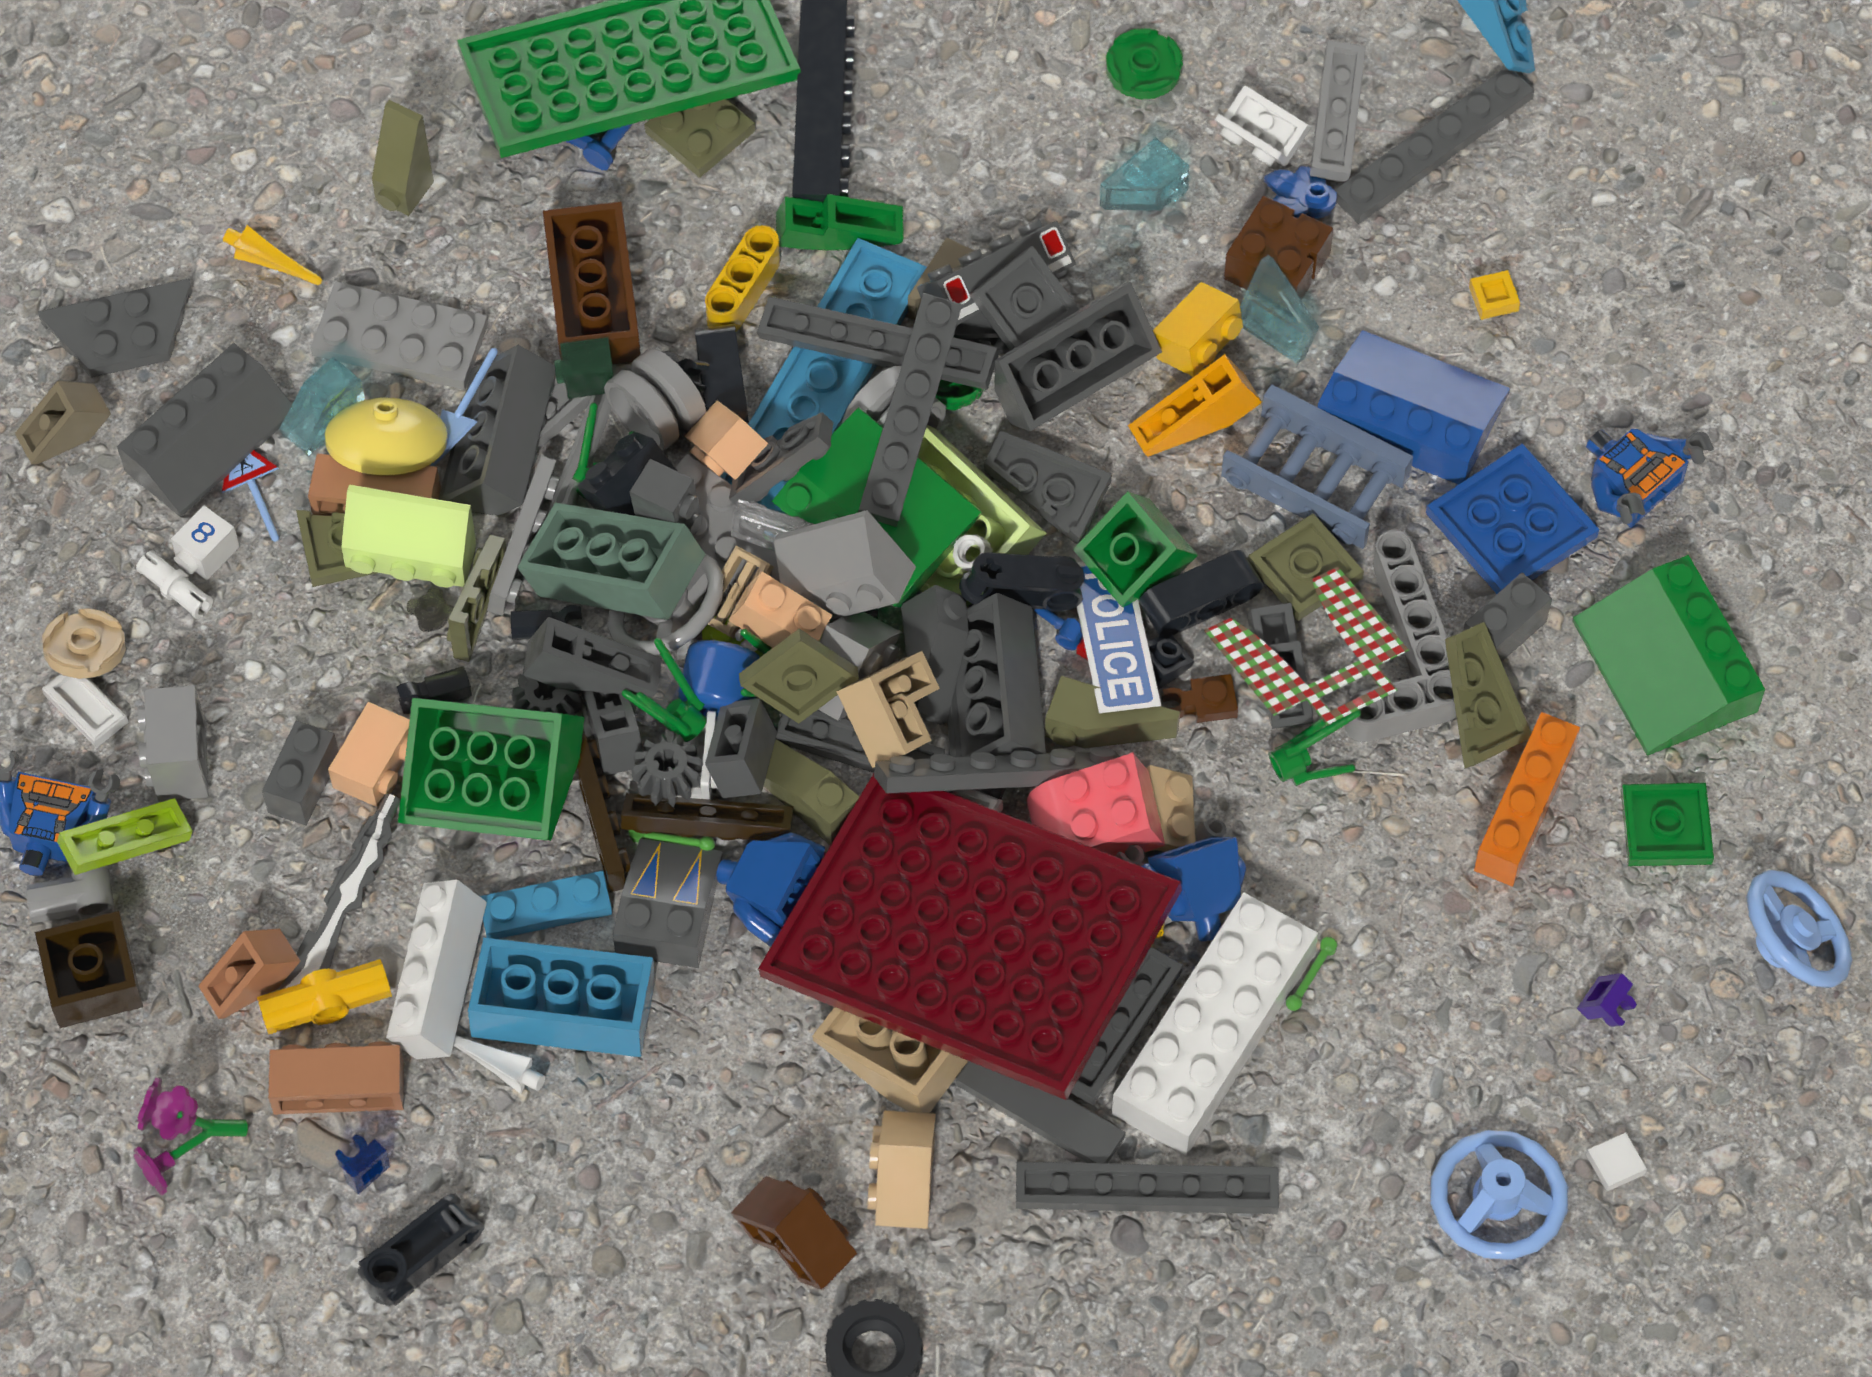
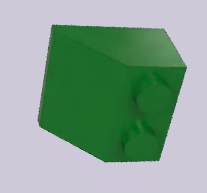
M1128 491L1073 549L1121 607H1125L1136 600L1139 601L1140 597L1150 588L1180 575L1198 556L1149 498Z

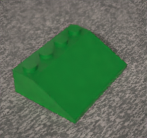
M858 407L831 435V447L827 453L820 459H812L803 465L798 473L788 480L772 502L802 528L858 513L883 427ZM919 457L916 460L897 527L878 522L916 566L899 603L892 604L894 607H902L903 603L914 598L954 549L953 545L959 537L964 536L983 513Z
M1689 555L1647 571L1573 617L1572 622L1647 756L1759 711L1765 687Z
M412 698L398 823L551 841L580 759L584 717Z

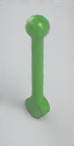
M629 830L630 839L636 843H639L640 838L700 847L705 851L713 850L715 847V841L710 836L698 839L659 832L642 834Z
M1326 937L1322 939L1319 955L1295 994L1288 996L1285 1001L1289 1010L1297 1011L1302 1007L1301 998L1327 956L1333 955L1337 950V942L1334 938Z

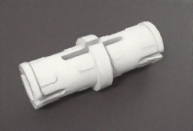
M153 550L146 553L151 561L146 559L145 556L141 557L136 566L137 572L143 574L159 587L164 598L175 600L191 613L195 619L203 617V613L199 609L203 610L206 614L209 612L213 605V598L190 582L189 575L185 571L174 569Z

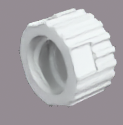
M965 534L959 537L953 545V558L957 566L966 571H972L974 561H967L966 552L973 545H978L981 551L980 554L992 553L993 548H991V544L981 536Z

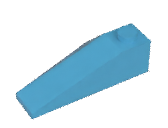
M1457 0L1508 70L1528 74L1535 71L1531 34L1527 26L1522 23L1521 13L1527 11L1526 0Z

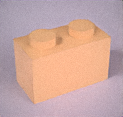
M716 401L685 435L694 445L690 450L692 455L717 476L720 477L723 472H726L735 480L768 445L743 419L719 401Z
M761 571L744 590L728 621L741 629H747L761 641L774 648L798 629L819 641L832 614Z
M367 702L328 769L332 787L377 807L385 794L392 793L397 783V772L405 761L410 719Z

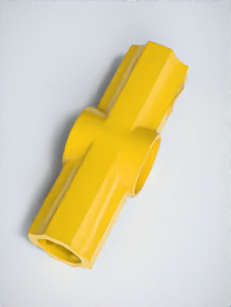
M381 959L340 972H336L334 969L316 970L304 976L300 984L258 996L257 1000L269 1035L311 1021L317 1025L334 1023L344 1018L350 1009L392 997L384 966Z

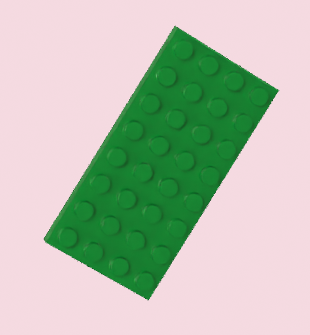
M608 0L457 40L458 51L500 158L797 81V74L800 73L798 62L770 0Z

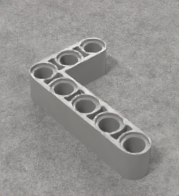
M1388 530L1378 537L1373 569L1397 636L1409 649L1404 655L1413 678L1392 682L1398 690L1397 692L1359 709L1361 713H1368L1373 718L1365 720L1358 717L1345 725L1347 734L1352 739L1360 742H1369L1449 722L1456 718L1445 644L1447 635L1414 545L1407 534L1398 530ZM1394 553L1399 555L1400 558H1389L1385 554ZM1399 588H1408V589L1412 590L1413 592H1412V593H1402V592H1400L1398 589H1399ZM1418 622L1426 627L1418 629L1410 624ZM1434 658L1437 661H1439V663L1430 664L1425 662L1423 659ZM1380 686L1360 690L1354 693L1349 698L1348 702L1360 696H1363L1379 688ZM1446 693L1452 698L1444 700L1437 697L1436 694ZM1407 703L1413 708L1404 710L1396 706V704Z

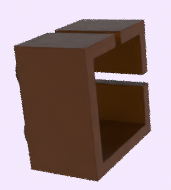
M1263 195L1226 253L1224 280L1295 312L1311 286V279L1314 280L1331 254L1334 228L1303 213L1297 219L1294 217V209Z

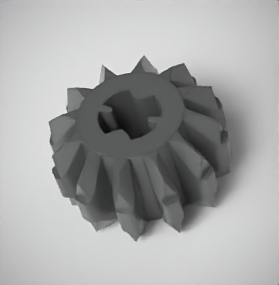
M520 674L518 678L519 687H515L512 690V700L515 702L514 709L576 716L575 711L581 710L583 706L582 697L579 695L581 691L559 689L523 676V674Z
M663 733L660 735L659 743L657 744L646 739L643 744L645 752H635L633 759L636 766L631 770L633 780L638 783V792L641 796L651 794V801L655 805L663 798H667L668 803L673 807L676 803V797L679 795L689 800L692 796L691 788H700L701 775L699 774L702 773L703 761L700 757H697V748L693 743L684 746V739L680 734L672 742H668L667 737Z

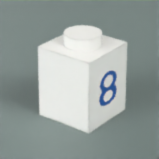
M204 505L171 538L175 552L174 560L178 566L188 574L197 573L206 581L239 548L235 528Z

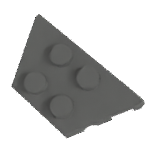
M188 278L38 311L42 326L45 329H49L59 339L61 346L69 355L74 356L82 369L93 378L169 361L175 347L174 337L180 331L184 319L183 310L187 298H191L193 291L190 279Z

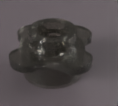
M430 588L426 595L419 599L412 598L407 603V612L416 617L418 627L423 632L436 631L444 627L454 606L448 605L444 600V593L440 588ZM429 607L435 608L433 612L427 611Z

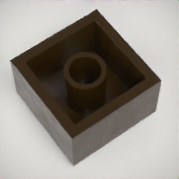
M119 911L35 932L50 1005L59 1029L144 1007L127 932Z

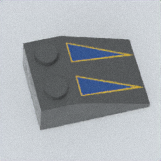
M640 838L621 894L613 929L615 953L653 957L655 962L699 968L718 881L716 875L717 868L722 861L723 851H705L700 847Z

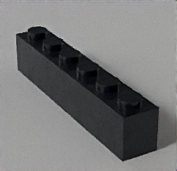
M801 0L798 48L800 73L797 74L793 198L823 202L827 194L849 197V177H842V168H850V144H843V135H851V112H844L845 103H852L853 80L846 79V70H853L854 47H847V38H855V15H848L847 0Z

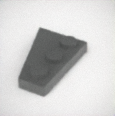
M821 412L789 427L779 440L772 435L765 438L764 440L768 445L736 480H732L729 500L739 509H742L753 500L755 502L760 501L777 483L793 478L807 462L823 457L831 447L834 422Z
M1001 430L984 461L985 472L1075 544H1078L1084 538L1112 482V473Z

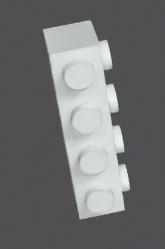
M459 880L424 883L417 906V913L386 1036L388 1040L395 1045H400L402 1050L415 1059L451 1057L487 904L485 900Z

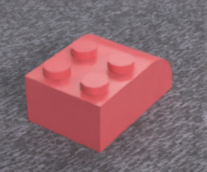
M1134 753L1046 781L1034 788L1027 797V806L1032 825L1113 856H1116L1118 852L1125 854L1126 849L1130 845H1139L1144 853L1165 846L1150 774Z

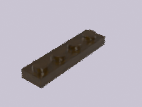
M583 728L580 759L575 772L608 890L611 893L624 888V873L629 872L630 862L626 848H618L614 837L621 835L615 810L607 812L604 800L610 799V793L605 774L597 776L594 764L600 762L595 739H587Z
M626 793L621 814V829L634 830L642 834L652 832L673 833L681 837H692L694 835L710 836L728 841L735 839L767 841L768 839L791 833L793 822V806L696 798L687 800L683 797H676V803L672 807L668 803L667 798H663L655 805L651 801V795L641 796V794Z

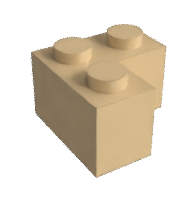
M923 651L890 664L837 691L872 768L875 767V761H890L891 757L905 755L931 741L914 702L940 688Z
M884 1111L882 1126H873L869 1169L878 1170L877 1183H869L867 1208L876 1210L875 1226L928 1229L936 1114Z

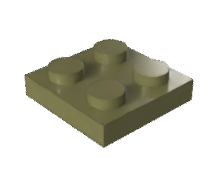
M727 99L656 117L644 124L646 134L699 178L755 132V122Z
M1314 513L1248 556V560L1255 572L1283 604H1292L1293 616L1297 621L1322 606L1312 583L1313 578L1339 567L1354 585L1363 579L1364 570Z
M801 629L796 630L739 673L740 686L798 724L838 695L837 691L859 680L858 669L855 665Z

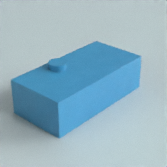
M483 937L468 1007L471 1037L641 1057L655 986L653 957Z

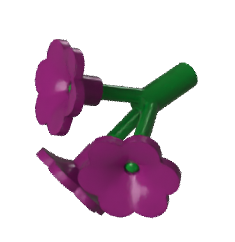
M156 1077L152 1086H149L145 1094L144 1102L137 1118L139 1122L137 1129L144 1131L147 1124L151 1121L152 1126L159 1129L161 1138L173 1140L178 1134H187L191 1130L192 1125L202 1127L201 1133L172 1152L164 1151L154 1159L148 1156L141 1147L138 1146L134 1149V1159L142 1169L145 1178L150 1185L156 1188L160 1195H164L167 1193L166 1188L168 1186L163 1173L175 1165L176 1159L211 1136L245 1137L248 1132V1123L246 1119H204L198 1117L196 1114L198 1109L197 1100L190 1097L188 1088L177 1085L171 1092H162V1079Z

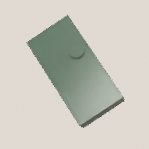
M555 502L517 568L539 597L669 620L703 560L705 552L685 524Z

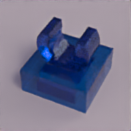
M354 1135L352 1140L355 1147L360 1150L359 1153L354 1157H347L338 1149L335 1155L338 1164L343 1169L346 1183L359 1195L391 1166L387 1150L376 1139L367 1145L366 1140L362 1136Z

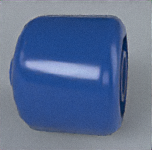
M701 640L689 646L682 673L697 698L705 704L700 712L706 718L708 711H716L718 717L720 707L729 705L735 701L757 699V697L741 695L743 687L740 686L739 673L760 658L756 652L737 644L715 640ZM679 686L678 698L684 702L687 698Z

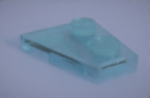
M1268 255L1260 260L1241 302L1240 310L1243 329L1298 364L1305 359L1319 326L1275 260Z

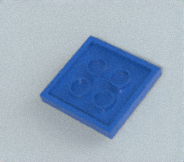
M1523 443L1426 507L1427 516L1496 594L1522 572L1529 579L1534 580L1596 539L1600 530Z

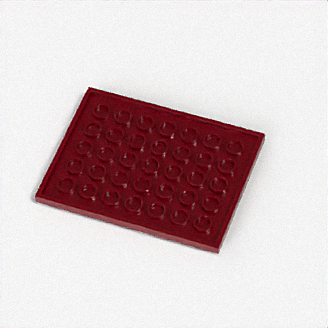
M873 773L760 964L758 971L760 977L1067 1100L1182 891L1181 882L946 791L886 793L875 779Z

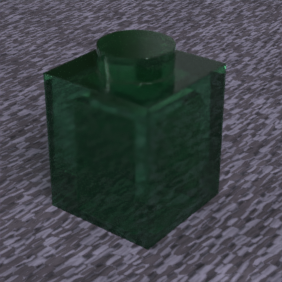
M608 337L560 343L562 359L554 360L557 384L565 383L567 398L605 394L604 387L606 383L614 377Z

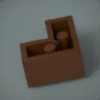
M765 1176L730 1212L755 1244L776 1251L799 1282L819 1290H823L858 1254L848 1241L850 1238L848 1230L839 1221L830 1218L824 1210L827 1206L825 1200L812 1188L808 1187L806 1190L799 1188L789 1180L782 1182Z

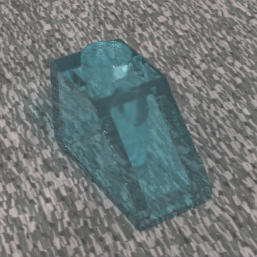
M1155 137L1100 184L1099 206L1104 210H1162L1171 201H1179L1189 188L1190 165Z
M332 357L303 383L280 427V433L309 456L325 442V430L329 421L344 408L365 400L362 381L337 359Z

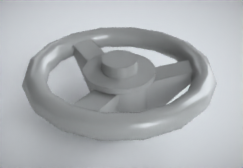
M705 554L669 620L643 616L650 622L658 625L656 638H661L669 652L677 650L694 639L713 619L723 598L724 576L717 561ZM609 609L608 630L613 641L654 656L660 655L654 640L640 641L628 636L624 627L625 612Z

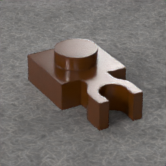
M1231 674L1190 679L1189 691H1183L1179 688L1163 689V702L1174 700L1180 704L1177 707H1170V709L1180 711V718L1192 712L1195 713L1196 723L1238 717V706Z

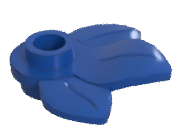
M1300 166L1295 173L1289 170H1276L1264 176L1266 185L1277 194L1273 200L1294 209L1295 218L1300 217L1302 213L1311 218H1323L1328 216L1336 206V191L1329 185H1326V179L1309 176L1310 167Z

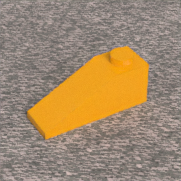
M1224 354L1130 423L1128 427L1144 454L1149 457L1227 428L1260 405L1262 401L1247 376Z

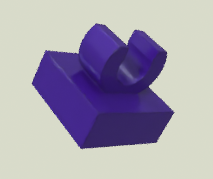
M1623 973L1599 976L1576 1009L1588 1020L1603 1018L1604 1022L1611 1027L1623 1026L1625 1021L1618 1015L1617 1008L1620 1005L1624 1010H1631L1637 1006L1634 998L1627 994L1633 983Z

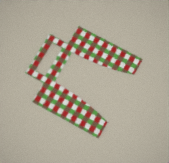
M1339 567L1313 578L1312 583L1333 625L1359 661L1307 685L1272 648L1233 618L1224 620L1204 630L1273 716L1307 700L1328 725L1398 691L1379 669L1378 665L1409 651V649ZM1368 674L1380 686L1332 711L1320 699V697Z

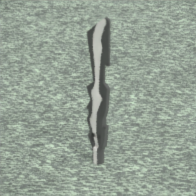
M385 794L378 811L369 817L352 844V848L355 849L353 856L340 869L324 898L328 909L316 934L310 930L307 931L296 954L300 959V963L282 983L280 990L300 984L301 979L311 972L320 969H330L345 914L362 908L363 888L376 880L374 872L384 862L383 848L392 839L390 823L400 803V799L396 796Z

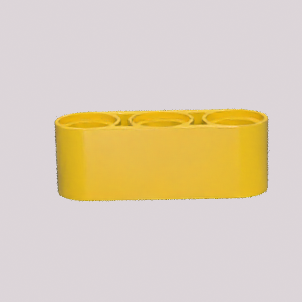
M759 225L750 228L712 284L705 297L707 327L735 324L737 332L743 325L780 265L779 236L771 227ZM763 249H764V250H768V251H766V252H756V251H758V250H763ZM741 279L749 280L747 282H737ZM721 309L730 310V311H728V312H722V313H721V312H717V311H719V310H721Z

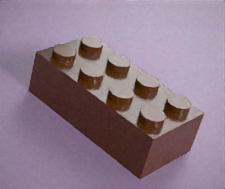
M622 201L542 210L562 371L603 366L606 363L614 365L633 362L641 355Z

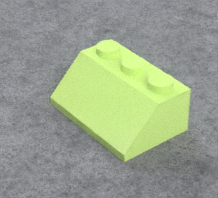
M349 485L341 545L345 567L362 574H370L372 572L389 574L403 581H410L412 579L430 581L444 588L452 586L464 587L476 549L471 505Z

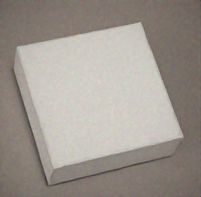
M1623 1133L1587 1150L1586 1156L1607 1192L1646 1174L1647 1168L1627 1133Z

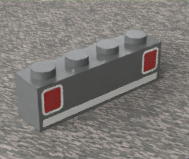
M1040 219L1018 228L1020 236L1014 239L1008 234L988 243L990 251L984 254L978 249L958 258L960 266L954 269L948 264L929 272L930 281L916 288L921 299L923 293L963 304L957 322L958 325L982 313L969 294L1026 249L1034 246L1054 275L1076 265V262L1058 221L1042 225Z

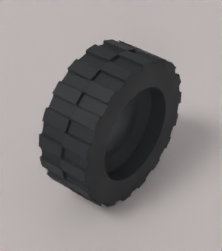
M875 1299V1301H858V1304L854 1306L849 1305L843 1309L842 1314L836 1315L832 1321L831 1329L827 1331L825 1344L827 1370L831 1372V1377H918L920 1366H922L923 1342L920 1337L919 1326L913 1322L911 1314L907 1311L904 1312L899 1308V1305L893 1302L890 1304L883 1302L882 1299ZM866 1332H883L895 1344L896 1355L893 1362L881 1371L864 1370L853 1359V1344L860 1335Z

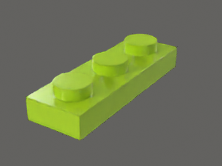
M173 798L59 833L57 843L73 873L77 875L189 841L193 830L177 801Z

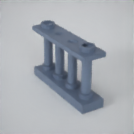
M1271 384L1263 396L1261 417L1267 421L1243 457L1229 450L1225 452L1221 476L1226 478L1232 486L1238 489H1247L1303 519L1314 513L1337 540L1344 544H1353L1364 549L1367 544L1370 523L1363 519L1386 484L1392 483L1400 488L1404 487L1410 478L1413 456ZM1287 429L1302 437L1279 474L1275 475L1258 466L1257 463L1279 430ZM1315 447H1322L1337 455V458L1312 494L1292 482ZM1357 465L1372 473L1373 476L1350 511L1347 512L1327 501L1350 466Z

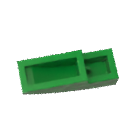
M827 194L823 202L785 196L776 212V233L779 236V247L807 250H851L857 238L878 247L901 244L904 240L903 206Z

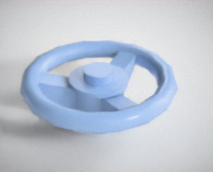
M1767 870L1755 876L1751 881L1746 900L1749 918L1757 934L1756 945L1763 958L1774 967L1784 968L1793 977L1813 987L1831 988L1846 980L1852 964L1850 941L1840 919L1826 900L1808 883L1788 872ZM1772 887L1783 888L1798 896L1813 910L1820 921L1816 922L1809 913L1796 905L1784 907ZM1831 939L1835 956L1834 966L1828 971L1816 970L1811 966L1807 950H1815L1822 942Z
M1486 1130L1461 1138L1442 1154L1431 1176L1430 1203L1440 1227L1459 1247L1483 1258L1512 1260L1539 1251L1558 1234L1568 1212V1185L1559 1163L1538 1142L1516 1132ZM1494 1146L1510 1147L1530 1156L1543 1169L1551 1187V1196L1528 1181L1522 1168L1514 1161L1504 1159ZM1475 1151L1483 1172L1474 1185L1473 1202L1459 1221H1457L1448 1203V1181L1456 1164L1469 1153ZM1522 1208L1546 1216L1543 1225L1529 1237L1511 1243L1487 1242L1472 1235L1487 1218L1498 1221L1508 1220L1516 1216Z

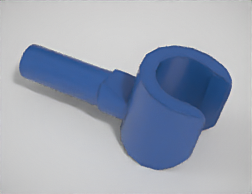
M1035 609L1036 614L1059 630L1055 637L1056 642L1067 650H1076L1083 639L1080 623L1073 618L1064 620L1046 609Z

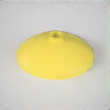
M373 398L354 403L336 414L326 427L325 445L332 458L349 469L373 475H398L417 471L435 462L446 449L447 428L438 415L419 403L400 398Z

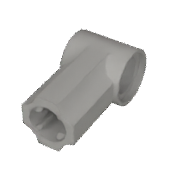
M100 867L77 875L72 873V876L68 878L26 885L27 904L33 923L76 915L81 919H88L114 912L110 872L107 867Z

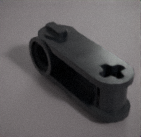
M988 552L976 557L972 564V571H968L961 578L959 589L962 596L972 604H978L984 599L999 593L1031 606L1032 609L1063 612L1071 610L1082 603L1081 586L1084 582V572L1076 560L1068 556L1050 557Z
M451 1193L435 1203L382 1246L377 1247L359 1261L357 1274L365 1281L366 1289L371 1299L382 1305L396 1306L413 1293L418 1286L473 1244L484 1230L483 1223L479 1219L473 1220L460 1206L461 1199L455 1193ZM384 1271H392L397 1274L389 1282H381L376 1279Z

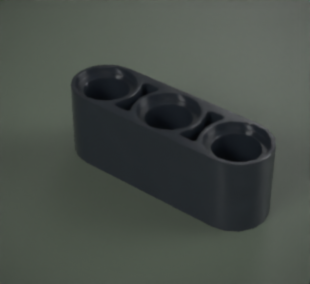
M735 324L695 328L698 361L707 362L710 365L709 371L701 370L700 372L701 383L706 386V391L703 392L706 412L716 401H719L748 424L747 403Z
M1234 550L1155 585L1140 597L1139 603L1159 636L1168 632L1175 635L1253 599L1262 590L1263 583L1244 552Z

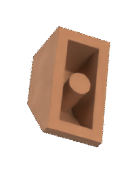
M280 928L243 931L199 984V988L218 1019H224L257 1001L258 996L278 989L300 963V959Z

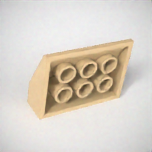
M836 1007L832 1009L812 1035L813 1041L889 1101L908 1112L930 1113L968 1062L965 1059Z

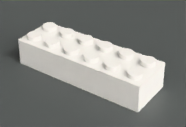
M1243 893L1113 1094L1112 1115L1187 1157L1315 955L1318 932L1254 897Z

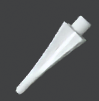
M455 1035L454 1047L482 1064L518 1093L522 1094L525 1085L536 1091H539L544 1085L546 1077L537 1072V1069L532 1068L531 1057L506 1052Z

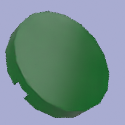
M1150 28L1132 29L1120 34L1106 54V74L1113 87L1125 96L1139 100L1155 99L1169 93L1178 84L1183 71L1182 51L1175 40L1168 35L1166 38L1158 34V30Z

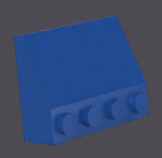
M1362 330L1334 370L1318 402V408L1413 456L1412 467L1459 485L1468 479L1507 399L1510 388Z

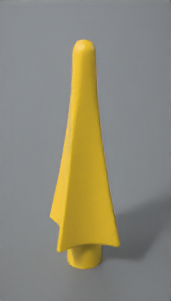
M246 225L243 233L228 228L223 236V242L235 247L234 259L281 271L315 285H321L323 281L320 276L288 257L248 225Z

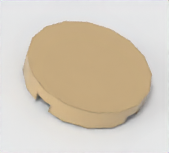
M90 608L78 609L79 614L68 616V612L63 613L47 625L42 635L44 659L53 670L63 676L78 679L100 676L116 667L125 654V635L122 631V626L115 617L105 611Z

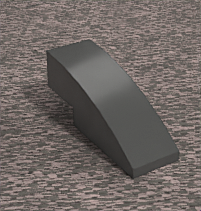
M1287 603L1250 609L1247 613L1250 631L1272 648L1307 684L1301 643L1297 640L1292 604ZM1307 700L1275 716L1266 707L1272 729L1314 722L1312 708Z

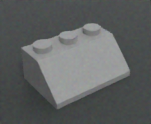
M867 510L777 534L773 540L780 583L832 614L830 620L899 603L916 568Z

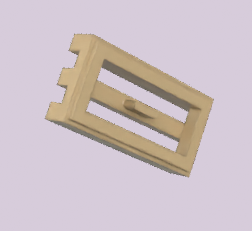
M737 545L722 569L724 576L723 593L742 559L747 560V563L732 586L717 617L708 623V625L733 639L740 627L730 621L725 625V622L756 566L759 568L752 581L761 571L770 575L774 568L773 565Z

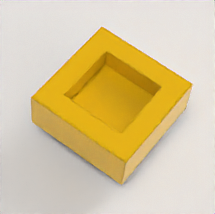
M1508 270L1470 279L1469 289L1481 320L1519 311L1520 300Z

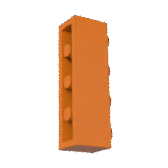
M1544 712L1540 713L1479 847L1474 868L1475 872L1509 886H1514L1575 751L1580 731L1579 726Z

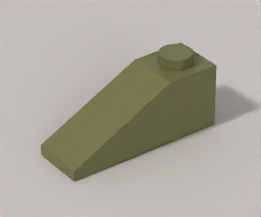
M388 100L384 107L373 168V189L376 201L383 208L389 211L397 210L410 216L434 182L423 115Z
M1061 676L1045 717V737L1051 738L1053 742L1064 747H1072L1074 745L1085 749L1176 738L1179 731L1180 711L1158 706L1099 713L1094 689L1101 687Z
M775 740L764 787L785 806H793V813L831 846L859 796L831 771L780 741Z

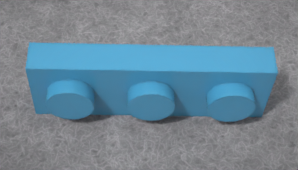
M603 870L480 896L487 902L483 917L486 937L492 939H500L612 915Z

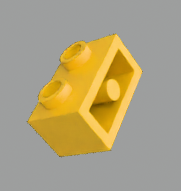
M1200 282L1153 329V333L1162 351L1156 358L1192 377L1197 375L1206 365L1213 362L1217 353L1230 340L1235 339L1243 328L1239 300Z

